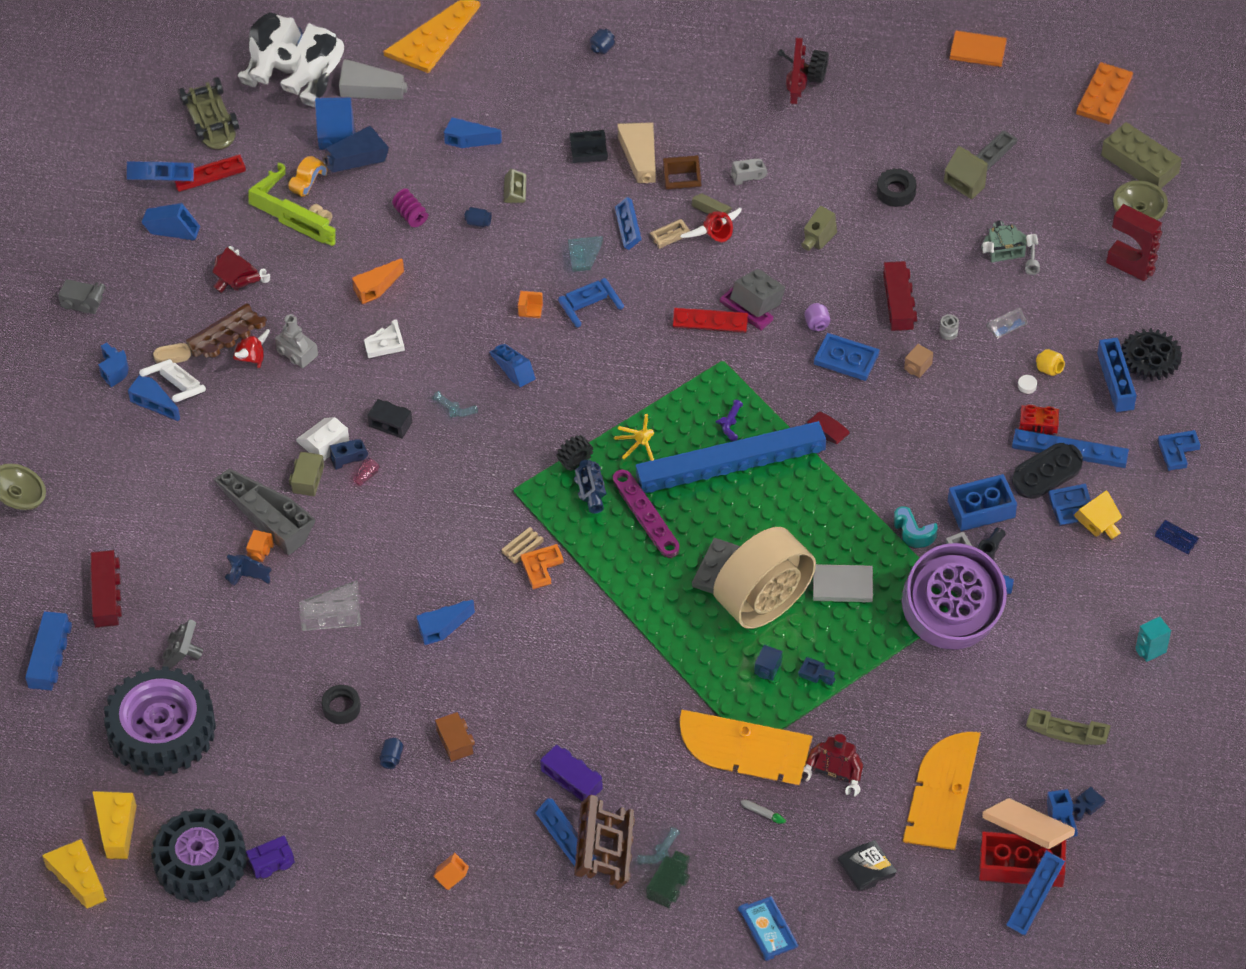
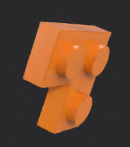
M558 544L520 555L532 589L550 585L551 578L547 568L564 563Z

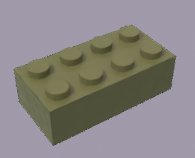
M1127 122L1103 141L1101 156L1139 181H1147L1163 188L1180 172L1182 158Z

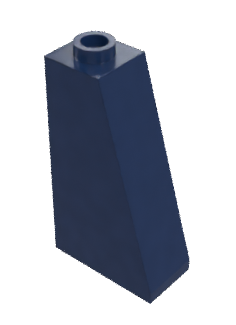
M368 126L327 147L323 163L331 173L386 161L389 147L372 126Z

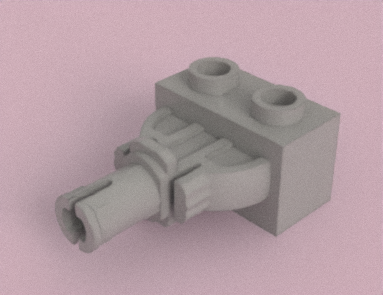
M288 314L285 317L286 324L282 328L283 331L275 337L276 350L280 355H285L294 365L297 364L303 369L318 356L317 344L301 332L302 328L297 325V318L293 314Z

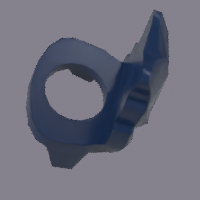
M229 554L227 556L231 563V572L226 574L225 579L231 585L235 586L241 576L259 578L268 584L270 583L269 573L272 569L269 566L262 565L246 555L233 556Z

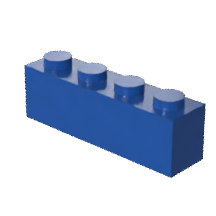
M1118 337L1099 340L1097 355L1115 412L1134 410L1137 395Z
M44 611L25 677L28 688L52 691L54 683H57L58 667H61L63 662L62 652L67 648V634L71 633L72 623L69 622L66 613Z

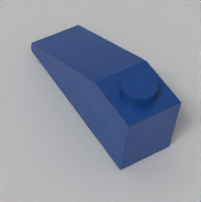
M139 374L128 389L130 402L179 421L178 407L159 384L152 378L142 377Z

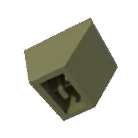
M959 146L945 169L944 182L972 200L985 188L988 163Z

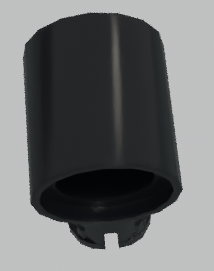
M996 527L991 536L986 540H982L978 545V549L986 553L993 561L995 553L999 548V543L1006 535L1003 529L998 532L1000 530L999 527Z

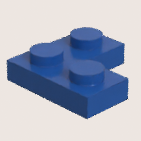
M1195 430L1158 436L1157 440L1168 471L1187 468L1188 463L1184 452L1200 450L1201 446Z

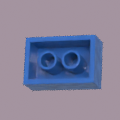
M1004 474L949 488L948 504L960 531L1016 517L1017 502Z

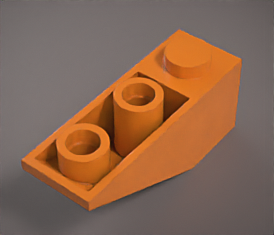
M403 259L392 261L352 277L353 290L362 304L379 298L404 272Z

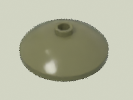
M1130 181L1121 185L1116 190L1113 197V206L1117 212L1122 204H1125L1159 220L1166 213L1168 199L1164 191L1153 183Z
M18 464L0 465V501L19 510H31L42 504L46 496V488L42 479L35 472Z

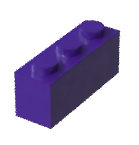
M556 744L540 760L541 771L581 801L585 800L590 794L596 796L603 789L601 775L597 771L590 770L582 760L574 758L566 748H561Z

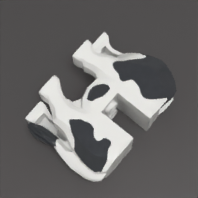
M269 12L257 19L250 28L249 51L251 59L249 67L245 71L239 72L238 77L241 83L256 87L257 82L268 84L273 68L290 73L292 75L280 83L283 90L298 95L300 88L308 83V87L301 92L300 98L304 104L315 107V98H320L324 95L328 86L329 74L341 59L344 51L343 41L336 38L334 33L325 28L308 24L298 46H296L301 33L294 19Z

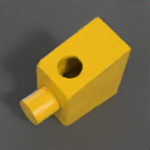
M1107 490L1074 514V517L1096 537L1104 531L1111 540L1121 534L1114 524L1122 516Z

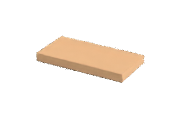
M1010 798L983 811L984 819L1047 849L1073 836L1075 828Z

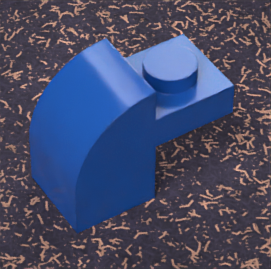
M106 342L101 345L105 361L98 364L101 377L110 387H113L126 378L129 366L124 350L118 352L115 347H111Z
M1068 789L1048 792V816L1075 828L1074 835L1071 837H1076L1078 830L1072 816L1073 802Z

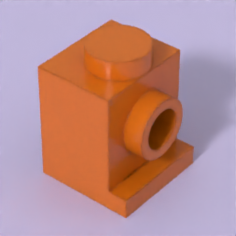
M253 530L246 547L247 556L252 560L263 562L265 556L269 555L270 548L274 546L272 534Z

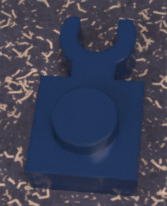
M1089 787L1076 798L1077 804H1073V812H1079L1076 816V821L1082 820L1085 812L1092 815L1105 804L1106 799L1092 787Z

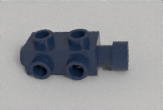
M582 460L579 463V467L575 469L576 476L574 477L575 482L580 488L578 496L581 500L588 502L587 505L590 513H600L604 509L601 498L606 495L605 483L600 471L601 468L596 462Z

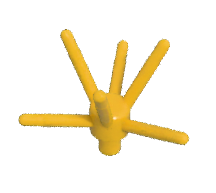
M648 414L644 415L643 429L640 431L621 426L618 427V430L635 435L615 436V440L635 439L637 441L622 456V459H626L642 444L646 447L650 461L654 460L648 443L654 435L652 429L647 430Z

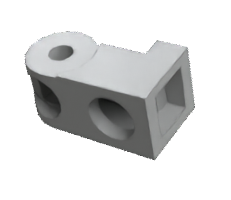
M761 159L733 161L731 176L735 185H741L746 180H760L768 174Z

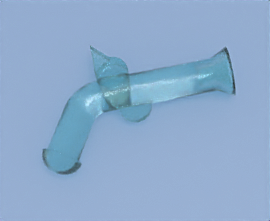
M437 391L433 396V400L439 401L449 409L451 418L478 413L476 405L460 409L458 402L452 403L440 391Z
M670 827V832L662 845H656L657 853L655 855H639L637 858L638 863L655 864L663 860L670 864L668 849L676 836L681 834L680 831Z

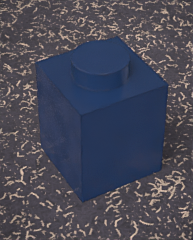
M763 645L755 662L754 674L760 678L773 681L782 663V651Z

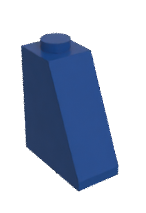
M183 203L148 208L142 219V224L150 234L196 240L200 225Z

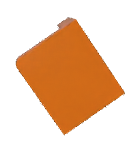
M520 291L518 302L519 317L541 318L543 307L542 293Z
M454 852L436 868L434 877L449 890L466 876L469 866Z

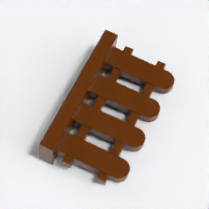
M246 303L190 337L186 342L193 356L198 357L203 354L205 358H213L221 353L220 349L233 347L236 344V339L249 337L251 335L250 331L254 328H264L267 319L265 316L259 317L257 312H253L251 306Z

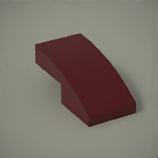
M821 411L807 421V424L819 421L826 440L835 444L840 443L850 434L849 430L841 423Z

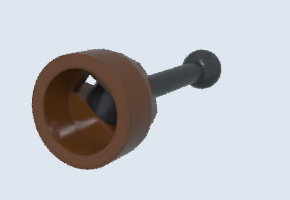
M780 49L778 55L783 56L793 64L794 60L786 55L784 50ZM804 62V70L801 69V71L807 77L810 65Z

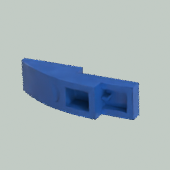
M127 161V179L193 181L194 163Z

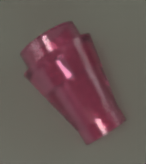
M372 458L363 460L353 481L362 486L378 473L379 464Z

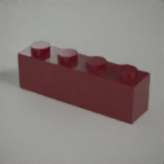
M906 261L884 262L883 278L891 331L913 330L914 322H917V312L913 311V308H915V298L911 297L913 285L908 280L911 278L910 268L906 267Z
M114 550L91 552L92 617L95 628L119 625V617H122L121 605L118 606V601H122L121 590L118 589V585H121L120 573H117V569H120V558L115 556Z

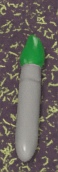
M741 800V804L745 808L772 819L775 823H786V820L780 814L774 813L751 801Z

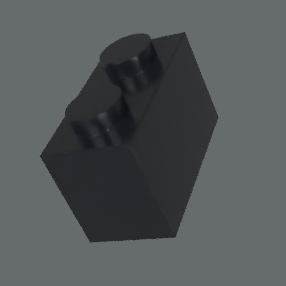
M377 399L367 415L369 427L402 439L413 422L410 410Z

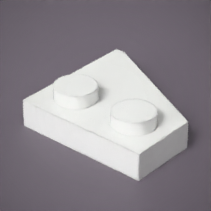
M397 319L391 322L392 325L386 329L381 328L374 335L364 339L368 358L405 351Z

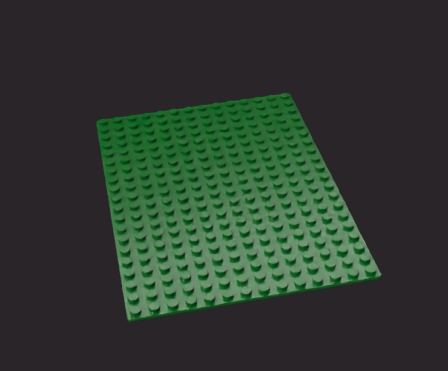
M721 361L589 442L594 450H592L593 454L590 455L591 458L587 460L599 464L605 483L606 495L601 498L604 509L600 513L592 514L589 512L588 502L581 500L578 496L580 488L574 480L576 476L575 470H567L560 461L514 488V494L718 717L784 730L920 638L909 626L902 608L903 587L919 557L816 453L645 493L679 542L678 555L673 558L664 557L613 484V475L618 470L629 471L638 483L636 464L650 461L646 447L642 444L626 459H622V456L637 441L635 439L615 440V436L635 435L618 430V427L621 426L640 431L643 429L644 415L648 414L647 430L652 429L654 431V435L648 441L654 460L731 442L724 434L721 424H717L716 420L727 417L735 399L743 403V406L735 416L736 424L730 426V429L738 435L737 440L790 428L726 362ZM620 476V478H618V481L625 482L628 480L623 476ZM773 527H783L814 556L816 564L873 566V601H813L812 577L806 590L787 611L766 625L748 629L738 623L716 600L714 594L692 587V581L714 538L742 546L750 538L764 530ZM670 544L669 546H665V549L668 551L675 549L674 546H670ZM931 588L933 594H940V590L938 588ZM951 591L952 596L958 598V596L953 591ZM939 606L941 612H948V608L946 606ZM763 645L782 651V663L773 681L760 678L754 674L755 662ZM806 657L825 663V669L835 672L834 678L836 680L832 686L825 684L821 679L815 683L798 677V672Z

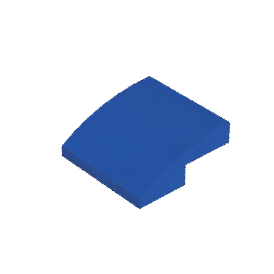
M1086 483L1048 492L1059 526L1079 522L1074 517V514L1093 500H1090Z

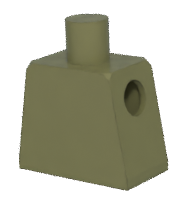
M821 205L804 227L805 240L801 243V246L805 250L810 251L813 246L817 249H822L837 233L835 213Z

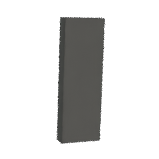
M1003 130L976 157L988 163V171L1017 143V138Z

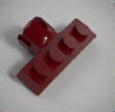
M796 38L793 70L786 76V88L790 92V104H797L798 97H801L802 92L806 89L807 77L801 71V69L804 70L805 62L802 56H805L806 45H803V38Z

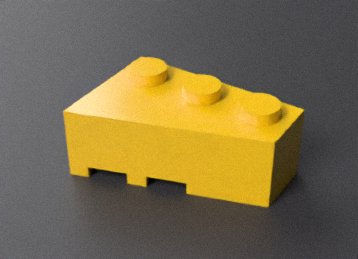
M92 791L107 858L128 859L137 806L134 794Z
M82 839L42 855L46 868L52 871L58 877V880L86 908L106 901L102 885Z

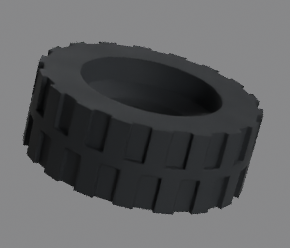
M892 168L882 172L877 181L879 200L887 204V206L903 207L910 204L916 196V178L913 177L912 173L901 168ZM891 183L905 185V191L892 192L888 190V185Z

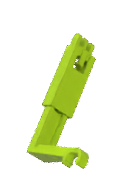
M277 163L279 170L277 173L268 171L266 178L248 190L249 204L277 217L280 223L321 243L324 242L330 246L336 244V229L329 226L328 219L287 199L282 201L267 194L286 174L284 164Z

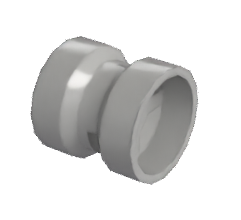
M944 315L941 318L939 334L945 340H953L958 335L959 320L954 315Z

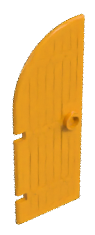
M681 710L680 714L682 739L691 754L702 763L727 771H733L734 765L739 766L738 773L776 781L779 774L784 775L783 782L800 785L812 741L811 735L687 710Z
M962 732L948 736L937 742L926 753L921 762L916 781L923 783V787L915 786L907 822L914 823V826H906L902 842L955 850L981 732Z

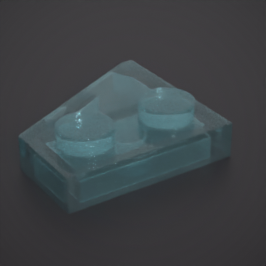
M603 236L568 240L572 272L591 270L603 244Z

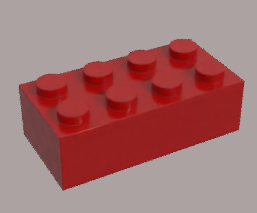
M982 832L979 880L1028 884L1045 851H1048L1065 861L1052 887H1063L1066 864V840L1047 849L1018 834Z

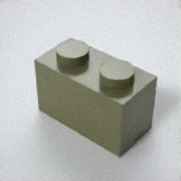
M300 452L299 458L295 459L294 474L290 475L289 485L292 486V491L295 494L315 496L324 470L323 455Z

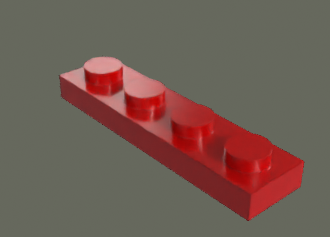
M239 154L194 168L193 181H173L178 192L245 172L246 167Z
M674 308L673 327L747 333L748 313Z

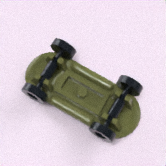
M219 77L213 78L214 86H210L209 82L205 83L206 86L194 89L190 87L187 94L183 87L179 88L178 93L183 106L186 105L189 110L198 141H202L207 147L217 150L229 147L235 139V130L240 129L235 112L228 114L220 94L224 92Z

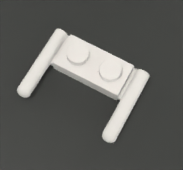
M170 359L139 371L142 377L160 371L163 377L183 391L172 397L174 402H179L206 391L204 385H199L200 382Z

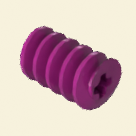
M401 189L395 194L392 205L411 227H419L425 223L429 215L408 189Z

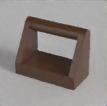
M698 155L663 158L666 190L702 187ZM696 173L697 180L669 182L668 175Z

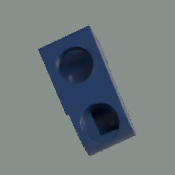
M361 439L330 445V459L335 470L343 468L344 464L362 461L368 456L367 449Z

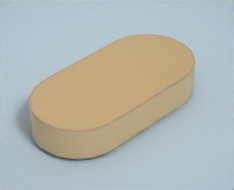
M179 343L159 347L154 351L153 356L156 363L168 359L172 360L173 363L188 360L191 356V351L187 344Z

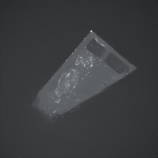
M358 580L299 601L302 631L361 626Z

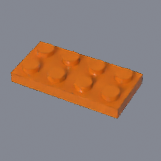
M1100 62L1077 108L1076 114L1110 125L1133 78V72Z

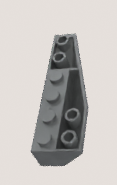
M230 468L214 479L224 493L262 532L272 534L273 542L286 554L290 555L304 545L316 521L294 500Z

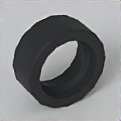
M332 686L322 696V709L325 717L330 722L346 724L356 719L360 713V698L358 692L351 686ZM338 697H347L353 701L352 707L343 712L333 711L329 705L331 701Z

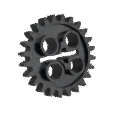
M1143 328L1141 333L1136 330L1134 335L1129 334V338H1125L1121 349L1127 368H1130V374L1136 372V377L1143 375V380L1150 377L1151 381H1153L1154 377H1157L1160 381L1161 376L1167 379L1168 374L1174 375V370H1178L1182 360L1181 346H1177L1178 341H1172V335L1167 337L1166 331L1160 334L1159 329L1153 332L1152 328H1150L1149 332H1146Z

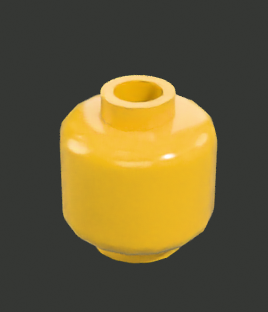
M1045 349L1037 355L1036 363L1040 372L1055 376L1063 371L1065 361L1060 353Z

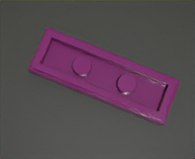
M733 288L720 297V303L733 312L748 313V322L761 331L773 321V315L767 312L757 317L730 299Z

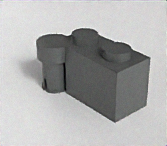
M66 279L58 294L60 305L65 309L95 314L103 299L102 295L106 287L102 283L99 285V282L92 285Z

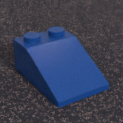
M315 98L319 150H326L327 147L355 133L351 98Z

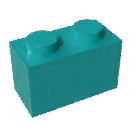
M1161 616L1140 625L1135 648L1138 655L1143 657L1146 662L1167 653L1171 629Z

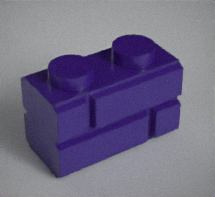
M285 835L246 851L248 862L256 879L260 877L267 878L273 872L280 869L286 870L295 863L293 852Z

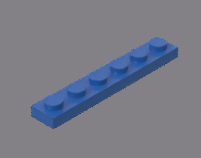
M1015 429L1013 449L1040 453L1057 443L1072 444L1080 450L1083 461L1126 468L1129 452L1127 448Z

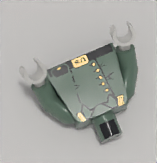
M1000 220L994 222L993 228L989 229V235L985 236L981 249L983 253L990 252L991 263L1025 257L1026 245L1030 247L1032 244H1038L1037 234L1026 236L1020 230H1017L1015 225L1004 226L1003 221Z

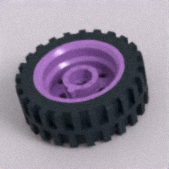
M162 666V670H155V667H150L148 672L142 673L139 670L135 672V677L130 678L127 676L124 678V684L122 686L117 684L114 687L115 695L108 696V706L104 707L105 729L109 746L112 748L114 756L116 758L120 757V761L124 766L130 764L132 771L138 772L139 769L143 770L144 775L158 772V776H164L166 771H172V774L178 773V768L184 766L185 769L191 767V762L194 759L198 762L202 758L201 752H208L210 748L209 741L214 740V730L216 729L212 700L210 699L208 689H204L203 682L200 679L195 682L194 675L189 672L187 675H184L182 669L176 668L175 671H170L169 666Z

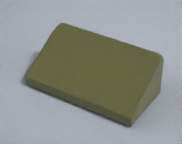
M510 169L504 177V202L525 203L526 174Z
M702 193L692 198V207L707 214L715 211L728 214L732 210V207Z

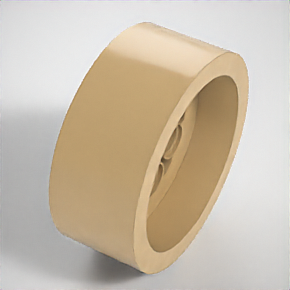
M783 527L769 528L746 541L727 560L716 578L713 590L714 597L744 628L753 629L761 627L778 618L799 599L812 580L816 568V560L787 529Z

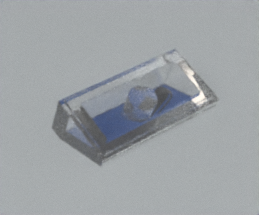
M1019 307L985 325L994 337L998 339L1028 324Z

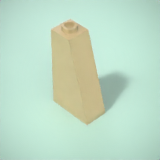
M653 123L618 124V139L637 183H656Z

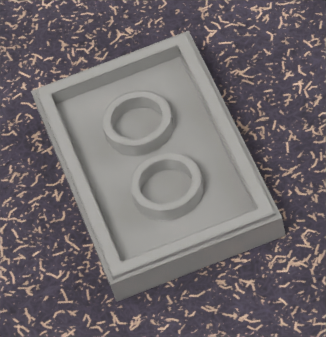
M816 564L813 575V601L872 602L873 566Z

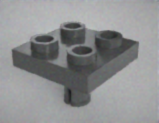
M189 619L184 624H180L175 632L172 631L167 640L169 646L164 651L162 657L164 659L162 666H169L170 670L186 655L196 660L200 659L203 648L190 643L196 625L195 621Z

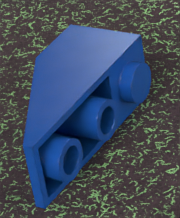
M451 117L444 131L445 144L459 148L502 143L500 129Z
M501 344L489 351L497 364L517 386L522 387L536 379L530 360L508 345Z
M473 599L417 615V625L424 645L444 640L475 613Z

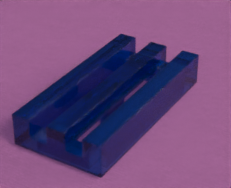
M1167 520L1162 523L1155 533L1156 538L1188 555L1199 541L1197 536Z

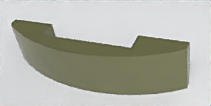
M1031 708L1026 727L1050 738L1083 745L1106 744L1111 725L1091 721L1090 725L1051 717V712Z

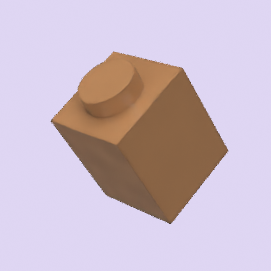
M917 344L905 357L904 369L908 373L920 378L932 365L933 352Z

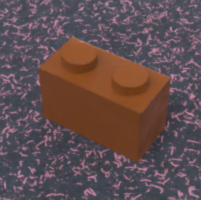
M458 712L435 720L436 731L450 762L473 754L474 738L472 734L467 733L466 721L464 718H460Z

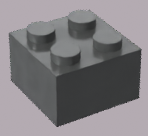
M756 269L735 281L730 299L755 316L760 317L781 305L786 287L765 274L764 271Z

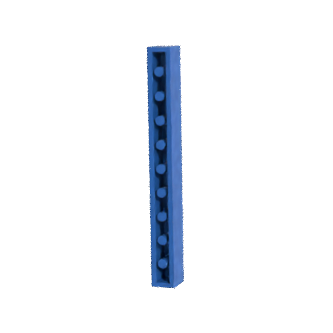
M817 421L636 464V478L643 492L651 493L685 483L689 484L702 479L727 475L731 472L744 471L756 466H764L794 457L798 458L811 453H819L826 448V437L820 422Z

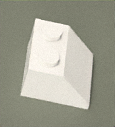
M324 418L298 437L296 442L309 453L323 455L325 461L330 457V445L349 441L348 428L337 418Z

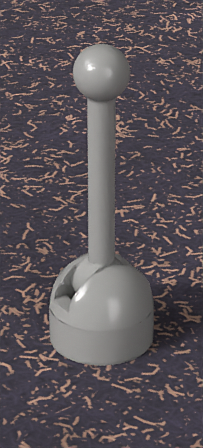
M1035 244L1031 245V259L1025 265V271L1030 275H1036L1040 271V264L1038 260H1035Z

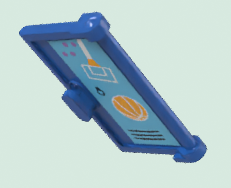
M772 896L738 907L739 912L744 917L759 945L765 961L774 959L776 955L799 947Z

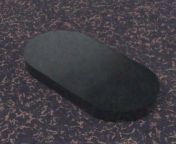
M1054 444L1016 467L1012 477L1013 487L1019 495L1025 498H1039L1078 475L1082 469L1083 456L1080 450L1072 444Z

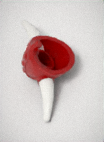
M741 208L729 214L721 211L711 212L706 217L703 225L695 230L681 234V238L708 234L716 241L725 242L730 239L733 233L732 220L739 215Z
M267 329L258 338L249 336L241 339L234 350L233 359L258 363L257 368H261L264 359L262 344L270 330Z

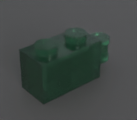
M677 850L672 858L665 856L646 888L647 899L667 908L671 906L672 902L675 903L680 895L679 890L682 885L686 886L690 877L688 874L690 856Z

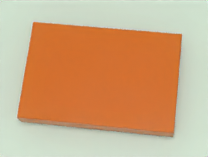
M955 31L950 60L1002 67L1007 38Z

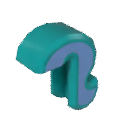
M900 506L895 510L894 527L896 529L902 528V540L908 546L921 548L934 543L937 538V523L918 528L909 507Z

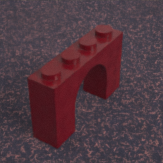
M1122 204L1114 215L1112 228L1132 237L1137 241L1142 250L1116 240L1108 251L1106 263L1145 282L1156 270L1154 265L1158 259L1159 239L1163 233L1161 231L1162 222Z

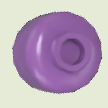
M814 303L806 309L804 316L809 329L823 331L828 327L830 316L826 306Z

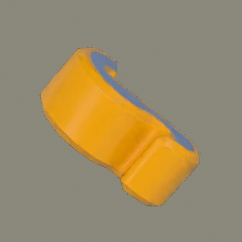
M307 156L298 165L296 176L290 179L289 190L301 197L306 196L317 174L320 173L326 176L328 168L324 165L323 161L313 156Z

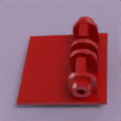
M1031 404L1021 405L1019 430L1033 432V425H1035L1034 432H1037V426H1041L1040 433H1042L1043 426H1045L1044 434H1057L1059 409L1051 406L1044 408Z

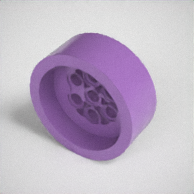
M959 543L937 546L927 551L918 559L904 584L902 608L905 618L912 630L921 639L933 646L952 650L970 647L983 640L1001 617L1007 595L1005 580L997 564L983 551L973 546ZM943 573H950L952 579H945ZM967 575L971 578L972 582H965L962 577ZM931 588H938L940 590V594H933ZM951 591H958L960 597H953ZM975 593L979 595L980 600H973L971 598V594ZM939 606H946L948 608V612H941ZM960 608L966 609L967 612H968V615H966V616L961 615V614L959 613V609H960Z

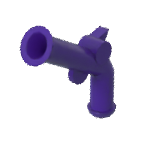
M736 399L733 400V406L727 417L716 420L717 424H721L724 434L731 442L737 441L738 435L730 429V426L736 424L735 416L743 406V403Z

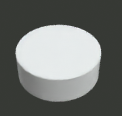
M1024 375L1019 378L1018 389L1022 393L1030 394L1036 390L1037 380L1035 377Z

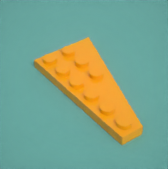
M476 0L457 1L384 50V56L429 73L480 8V2Z

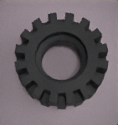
M813 51L809 63L808 81L823 83L828 67L829 52Z
M576 435L575 438L573 436L570 437L569 441L567 439L566 443L560 446L561 449L557 451V459L567 470L572 471L578 468L582 460L590 459L594 449L585 437Z

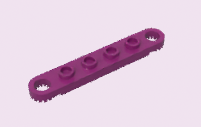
M616 471L613 475V484L650 539L664 557H676L679 553V542L629 471ZM620 476H623L628 480L625 482L618 481V478H620ZM670 544V546H674L675 549L668 551L665 549V546H669Z

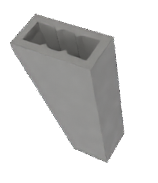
M344 59L339 82L340 96L403 100L404 93H407V82H404V75Z

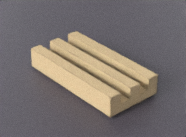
M680 219L651 232L650 238L654 239V243L660 249L682 239L681 234L690 232V230Z
M529 527L502 549V554L516 564L521 560V554L531 552L544 542L543 537H539L536 531L533 532V529ZM535 539V541H533L530 545L526 547L528 543Z

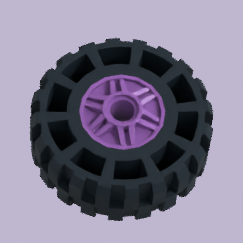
M201 808L180 812V815L171 817L166 825L163 824L158 830L159 835H156L153 839L151 858L157 880L161 886H164L167 893L170 895L175 894L176 898L180 900L188 899L189 902L204 900L206 902L211 901L215 897L219 898L225 895L224 892L227 890H232L236 886L235 882L239 881L244 874L243 870L246 868L247 859L241 830L238 829L237 824L233 820H229L228 816L220 812L218 814L216 810H202Z

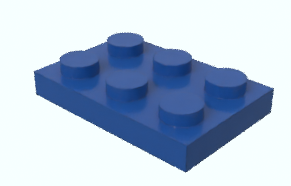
M827 333L814 358V365L866 381L879 356L880 349Z

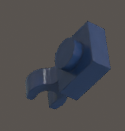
M806 657L798 672V677L815 683L821 679L825 684L832 686L836 680L834 678L835 672L825 669V663Z

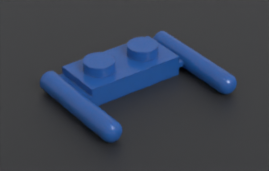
M606 278L558 298L559 303L577 328L582 323L574 311L605 299L608 295L619 310L624 308V304Z

